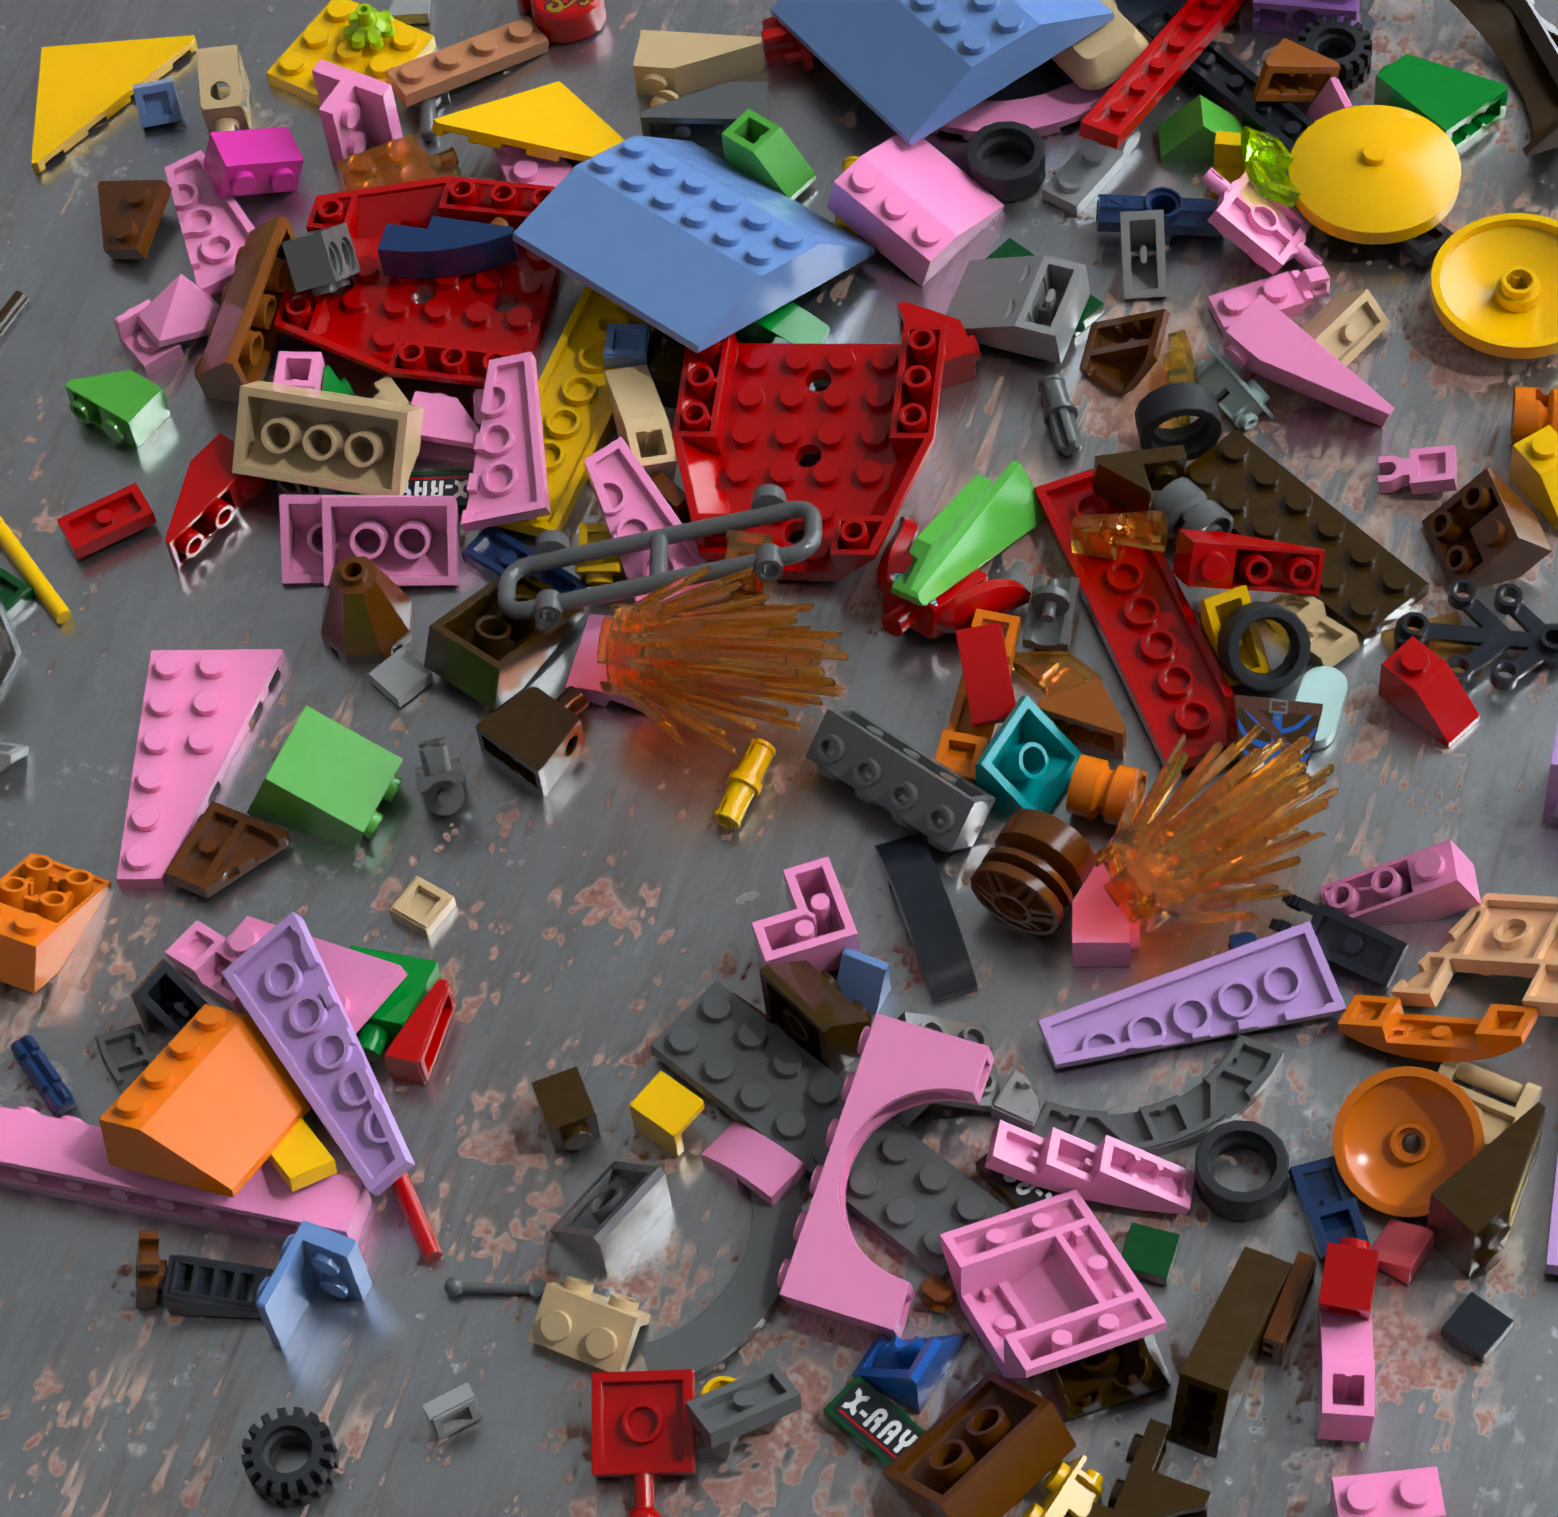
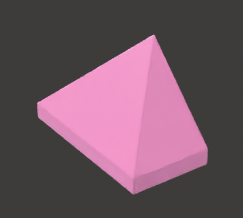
M180 273L138 315L137 322L159 348L207 336L210 323L214 318L218 317L221 308L210 295Z

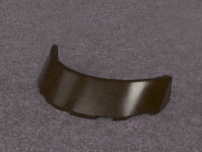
M1450 0L1472 23L1499 57L1525 102L1533 132L1532 141L1523 148L1525 156L1528 157L1558 147L1557 28L1537 13L1534 8V0Z

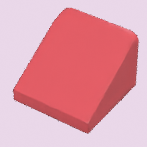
M1390 1219L1370 1249L1379 1251L1378 1268L1409 1285L1433 1249L1436 1233L1426 1227Z

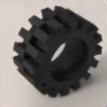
M1330 16V22L1326 23L1323 17L1316 19V27L1309 22L1305 26V32L1300 31L1297 44L1319 54L1327 51H1339L1347 54V56L1342 58L1329 59L1338 62L1341 66L1337 79H1339L1343 89L1345 90L1346 85L1351 90L1356 89L1358 81L1364 83L1367 79V73L1370 74L1372 40H1370L1369 31H1363V25L1359 22L1351 26L1352 18L1344 17L1343 22H1337V16Z
M285 1407L276 1409L277 1419L271 1420L267 1412L260 1417L264 1425L262 1428H259L254 1423L249 1428L248 1432L252 1439L244 1438L242 1448L245 1454L241 1455L242 1464L256 1493L262 1499L266 1496L271 1505L278 1507L280 1500H283L286 1508H295V1499L301 1498L303 1505L306 1506L313 1503L309 1494L315 1491L321 1498L327 1492L324 1482L333 1484L336 1478L333 1468H339V1459L336 1454L338 1451L324 1421L320 1422L318 1415L310 1411L306 1417L303 1408L294 1407L293 1415H288ZM300 1442L309 1449L307 1462L296 1471L281 1473L271 1465L274 1452L287 1443Z

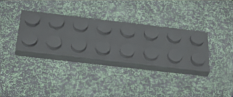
M715 981L651 1044L652 1054L735 1121L766 1136L805 1164L806 1173L804 1176L811 1180L818 1164L824 1166L830 1147L825 1145L826 1135L831 1121L834 1118L840 1119L846 1102L841 1098L845 1081L719 982ZM893 1118L879 1126L863 1144L853 1162L847 1181L846 1209L930 1276L938 1275L945 1282L951 1275L940 1244V1234L1007 1212L1006 1206Z

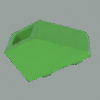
M749 108L721 134L724 158L727 164L793 200L816 180V173L783 129Z
M132 370L72 379L64 385L71 403L69 405L70 410L80 421L84 423L92 422L102 428L113 440L117 442L123 440L137 449L171 415L163 388Z

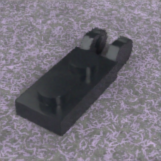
M1285 892L1281 901L1286 903L1287 907L1313 916L1310 923L1326 960L1387 989L1389 988L1409 947L1407 943L1325 904L1319 903V905H1316L1293 893ZM1272 918L1268 928L1278 933L1294 926L1282 919Z

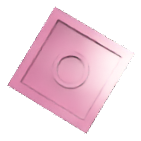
M320 59L313 68L312 73L321 105L319 113L332 165L347 170L354 159L364 152L367 142L396 152L404 139L391 84Z

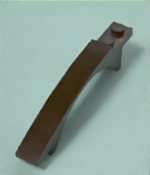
M1150 1418L1144 1435L1136 1433L1129 1446L1126 1463L1131 1464L1126 1479L1117 1478L1111 1490L1107 1507L1093 1502L1089 1517H1209L1211 1492L1159 1473L1170 1447V1425Z

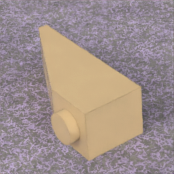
M658 30L640 31L633 62L637 94L655 96L661 90H671L678 94V96L727 81L757 74L765 69L762 37Z

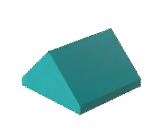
M1027 695L1020 697L975 764L976 786L996 798L992 808L1009 816L1016 810L1026 808L1049 814L1071 781L1074 768L1082 753Z

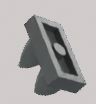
M776 1363L686 1402L687 1417L701 1434L705 1446L710 1453L723 1460L728 1459L741 1435L754 1429L771 1433L784 1416L802 1409L801 1394Z

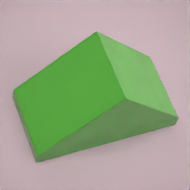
M1202 95L1197 96L1158 126L1161 163L1214 159L1216 131L1243 133L1241 119Z

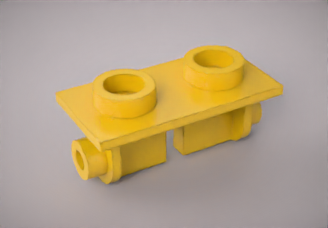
M1085 1455L1067 1463L1060 1461L1044 1482V1487L1048 1489V1492L1039 1505L1033 1503L1022 1517H1064L1067 1511L1074 1517H1087L1093 1502L1096 1503L1103 1493L1101 1484L1104 1478L1093 1469L1087 1468L1085 1472L1081 1470L1088 1459Z

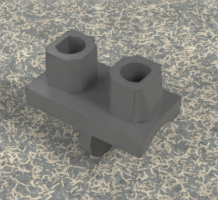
M1034 573L1022 642L1024 648H1033L1034 655L1037 657L1057 659L1061 657L1062 652H1068L1080 578L1055 579L1044 574Z
M446 737L420 742L419 754L422 767L415 768L419 793L424 792L425 802L434 813L439 815L453 814L459 810L465 799L464 788L461 784L464 782L460 758L451 760Z

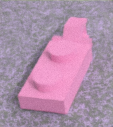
M1324 266L1305 269L1301 273L1299 270L1287 271L1208 296V308L1224 337L1225 331L1259 294H1262L1287 317L1291 318L1304 314L1305 307L1313 304L1314 299L1329 295L1331 280Z

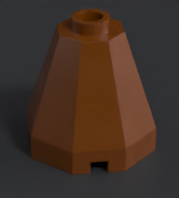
M366 556L346 557L332 569L323 602L320 634L325 646L331 651L332 648L338 652L339 658L346 664H379L393 654L392 650L401 644L404 648L412 641L414 621L412 600Z

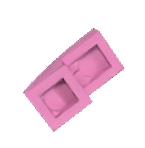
M196 920L164 953L181 971L232 1010L241 1012L243 1004L221 973L230 964L225 962L216 952L227 938Z
M735 1121L701 1154L705 1162L737 1187L742 1183L745 1184L771 1206H774L806 1173L805 1164L793 1154L766 1136Z

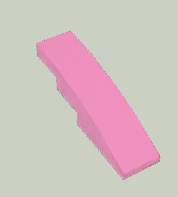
M999 1120L992 1130L985 1168L1059 1193L1077 1189L1084 1200L1136 1210L1186 1215L1190 1210L1195 1172L1108 1135H1105L1100 1144L1096 1146L1054 1127L1046 1138H1042L1002 1120Z

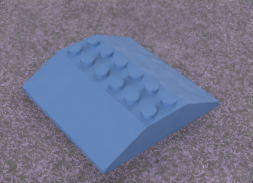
M778 0L771 8L774 18L784 25L793 36L910 146L1115 19L1114 13L1100 0Z
M637 135L576 165L513 232V241L696 353L705 350L875 254L874 246L793 199L727 164L724 159L698 144L687 140Z

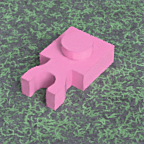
M1455 445L1410 449V456L1405 459L1392 455L1378 456L1380 473H1392L1390 475L1378 476L1381 494L1392 493L1405 486H1410L1412 495L1457 490V455Z

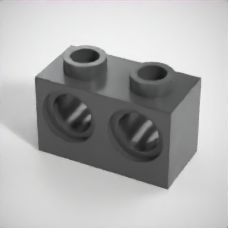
M346 222L312 231L282 242L296 293L311 289L312 296H318L335 291L337 288L349 285L348 277L361 271Z

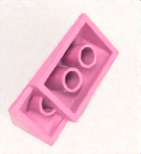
M279 495L282 583H324V586H328L332 569L346 557L366 556L397 586L458 585L460 525L456 496Z

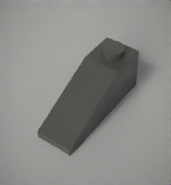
M727 81L643 110L640 114L643 136L687 140L699 146L723 147L721 134L748 108L771 120L772 108L769 82Z

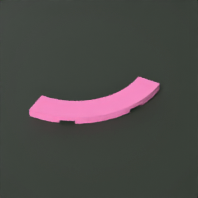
M1073 82L1056 90L1033 97L1002 101L984 100L933 133L938 134L941 130L963 135L964 140H970L971 136L984 126L995 122L1014 121L1029 126L1040 137L1061 132V127L1083 119L1115 82L1097 90L1083 89Z

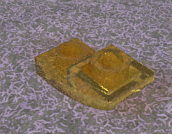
M1185 329L1168 334V352L1163 354V363L1167 373L1166 385L1178 382L1195 383L1193 353ZM1193 416L1176 417L1179 426L1183 427L1192 422Z

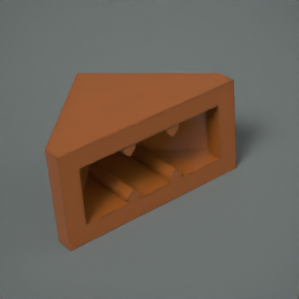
M1283 38L1264 62L1252 98L1255 101L1313 102L1328 80L1332 77L1337 78L1341 66L1332 59Z
M1100 677L1038 701L1037 706L1074 745L1122 760L1127 753L1126 725Z

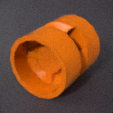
M1515 386L1511 418V444L1519 442L1548 425L1558 433V388H1553L1548 395H1544L1541 389L1537 387Z
M1082 754L1076 763L1071 777L1066 811L1069 814L1092 820L1098 814H1102L1105 823L1118 827L1123 820H1130L1131 830L1137 821L1143 803L1147 784L1146 770L1123 764L1112 770L1107 760Z

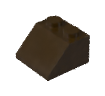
M807 960L768 964L759 970L766 1015L771 1017L772 1024L836 1075L860 1056L857 1053L861 1033L865 1026L871 1027L873 1019L868 1010L859 1001L854 1000L851 1003L841 993L838 983L827 971L822 970L818 972Z

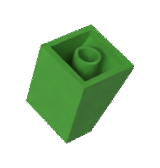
M306 705L246 813L255 818L354 849L362 835L368 839L372 837L383 815L377 812L376 809L382 799L390 803L403 778L396 775V772L403 759Z

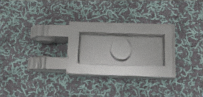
M1135 128L1118 149L1087 139L1042 188V199L1075 216H1079L1125 165V159L1132 153V150L1135 149L1141 138L1140 130Z

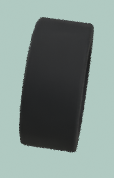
M1014 121L989 124L973 134L966 146L967 175L1000 202L1016 201L1028 197L1041 186L1045 178V144L1040 135L1025 124ZM999 151L1022 153L1031 160L1023 168L1012 172H997L981 164L986 157Z
M1178 382L1159 387L1149 392L1140 400L1134 412L1139 441L1143 450L1183 445L1187 460L1204 454L1216 445L1223 433L1222 420L1215 395L1209 388L1197 383ZM1181 416L1199 417L1194 422L1183 427L1172 429L1159 428L1162 423L1172 418Z
M1254 601L1239 606L1226 618L1219 631L1217 652L1221 666L1232 679L1256 691L1273 692L1289 686L1301 676L1309 661L1311 641L1307 627L1297 614L1272 602ZM1262 619L1273 620L1281 624L1287 632L1289 638L1288 653L1282 664L1275 670L1267 673H1255L1249 670L1241 661L1238 652L1239 641L1245 629L1253 622Z
M1234 1120L1217 1125L1204 1135L1196 1149L1194 1184L1200 1199L1214 1213L1228 1219L1248 1221L1267 1215L1282 1201L1288 1188L1289 1155L1283 1141L1270 1128L1254 1121ZM1233 1149H1249L1263 1155L1269 1161L1271 1177L1259 1189L1249 1192L1232 1191L1221 1186L1214 1179L1212 1164L1223 1152Z

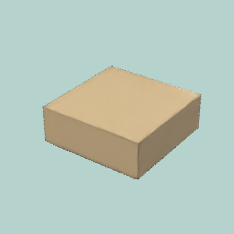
M416 876L390 907L389 912L391 918L429 939L456 906L453 895Z

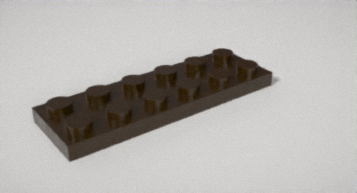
M1237 429L1233 430L1216 445L1185 467L1184 478H1188L1207 495V500H1214L1233 517L1232 534L1325 550L1319 595L1312 596L1323 602L1326 616L1356 633L1358 642L1363 646L1428 594V582Z

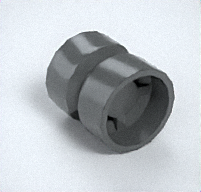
M1184 477L1173 480L1165 486L1152 502L1148 512L1149 522L1167 538L1174 539L1176 545L1179 529L1231 533L1233 528V517L1214 500H1207V495L1192 481Z

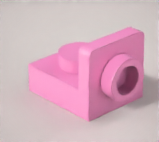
M145 300L114 319L122 347L147 377L184 356L179 343L158 348L138 324V315L151 303L150 300Z

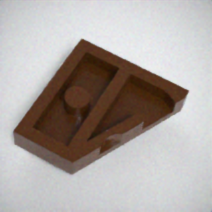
M164 180L99 182L98 193L103 249L112 259H146L172 188Z
M212 801L165 871V875L169 883L209 898L288 847L291 839L288 831Z

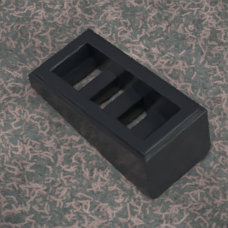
M170 1255L163 1288V1301L169 1314L261 1318L256 1307V1294L261 1282L267 1276L271 1277L274 1272L272 1269L194 1256ZM186 1280H191L189 1292L184 1291ZM205 1281H212L210 1295L203 1294ZM226 1281L233 1282L230 1298L223 1297ZM246 1282L254 1283L251 1302L243 1301Z

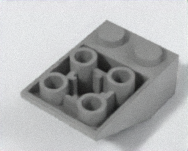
M1047 255L969 260L946 315L959 319L967 336L974 335L979 344L1061 364L1091 294L1086 265Z

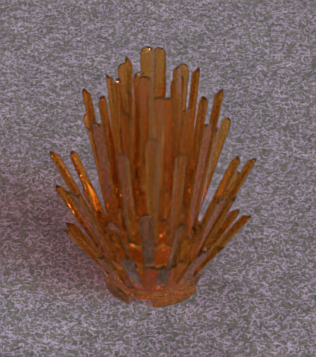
M706 566L689 576L681 578V575L632 605L616 603L611 605L612 609L616 612L613 618L604 617L598 640L597 663L606 664L608 682L600 681V686L607 695L624 696L682 747L683 738L677 734L676 725L650 704L698 735L705 736L729 752L737 755L735 746L722 739L728 738V735L720 727L719 720L691 706L753 731L758 729V725L736 714L795 730H802L797 722L765 714L769 713L787 717L789 713L786 708L742 698V696L808 707V704L823 705L822 700L817 695L836 697L844 691V688L837 685L833 678L823 677L825 674L824 668L811 666L819 665L821 659L848 660V653L839 651L841 648L839 645L825 644V640H823L837 639L842 636V633L839 631L809 630L812 626H789L798 623L795 617L799 612L810 611L815 604L785 605L784 603L752 606L769 601V595L762 594L692 609L729 598L731 592L738 590L742 584L739 581H733L750 575L753 567L663 600L708 575L710 566Z
M1263 724L1256 725L1235 745L1233 741L1216 759L1215 757L1222 750L1223 744L1221 742L1215 743L1155 818L1154 816L1182 776L1180 771L1188 760V752L1185 751L1176 761L1186 743L1185 733L1179 738L1134 817L1145 789L1141 780L1143 772L1138 767L1112 842L1097 851L1095 855L1096 867L1098 868L1104 864L1111 880L1103 885L1114 904L1131 923L1134 924L1141 919L1148 924L1145 929L1146 932H1152L1166 922L1225 924L1223 920H1255L1258 917L1252 912L1200 910L1228 908L1240 903L1294 895L1288 890L1275 891L1279 886L1273 883L1257 885L1252 878L1298 865L1301 859L1295 856L1257 867L1328 835L1321 831L1310 835L1311 831L1302 830L1279 841L1299 829L1297 824L1325 810L1329 805L1328 800L1335 797L1340 791L1339 788H1331L1301 805L1312 798L1317 789L1327 783L1326 778L1335 769L1334 765L1329 764L1313 776L1304 773L1293 780V778L1304 772L1307 768L1306 763L1300 760L1304 757V750L1313 742L1312 738L1302 736L1269 762L1251 773L1283 747V738H1279L1274 743L1270 742L1263 748H1254L1179 813V810L1261 733Z

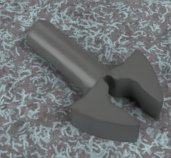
M448 91L406 107L407 109L414 107L420 109V134L424 141H433L437 137L431 131L433 119H436V107L438 105L451 104Z

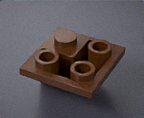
M1489 468L1484 469L1422 521L1449 585L1455 580L1467 579L1473 582L1478 589L1517 579L1552 552L1536 515Z

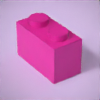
M275 127L210 132L203 164L218 196L229 197L297 191L304 158L289 128Z

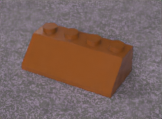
M278 216L251 230L245 245L241 246L237 251L235 272L231 282H227L224 286L222 306L218 317L214 318L210 323L208 330L209 341L203 355H199L195 363L194 375L206 398L238 404L240 386L255 381H263L281 333V331L274 329L273 324L284 292H296L282 246V242L296 237L287 217Z

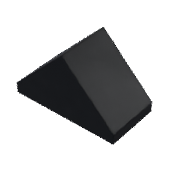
M165 959L161 960L131 993L144 1028L168 1043L205 1004H208Z

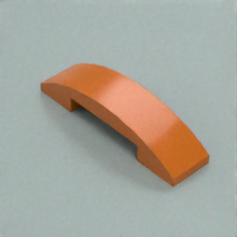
M976 609L971 627L1001 622L1011 673L1021 617ZM963 671L947 729L942 730L935 760L968 781L976 783L975 764L994 738L998 723L973 728Z
M1354 995L1337 1025L1339 1032L1367 1046L1387 1053L1434 1062H1469L1496 1057L1522 1046L1540 1014L1538 1007L1491 1004L1483 1019L1406 1014L1403 1012L1401 1000L1398 997Z

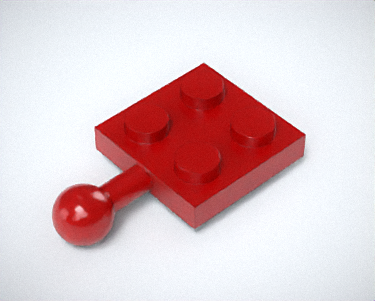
M693 1369L591 1372V1475L594 1478L634 1477V1509L626 1517H662L654 1509V1476L696 1475V1428L688 1419L686 1402L696 1398L695 1371Z

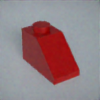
M906 301L897 303L898 325L901 337L904 325L948 326L941 390L976 379L975 361L981 359L980 349L975 336H967L959 319Z
M1413 636L1381 664L1378 695L1446 748L1451 747L1479 721V713L1449 664Z

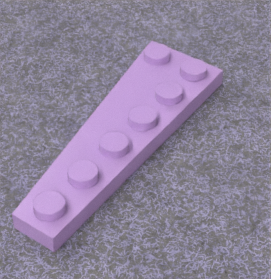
M291 912L221 973L370 1193L379 1196L411 1169L415 1163L306 923L300 915Z
M1310 921L1045 1017L1038 1020V1027L1055 1069L1336 1016L1345 1012L1346 1005Z

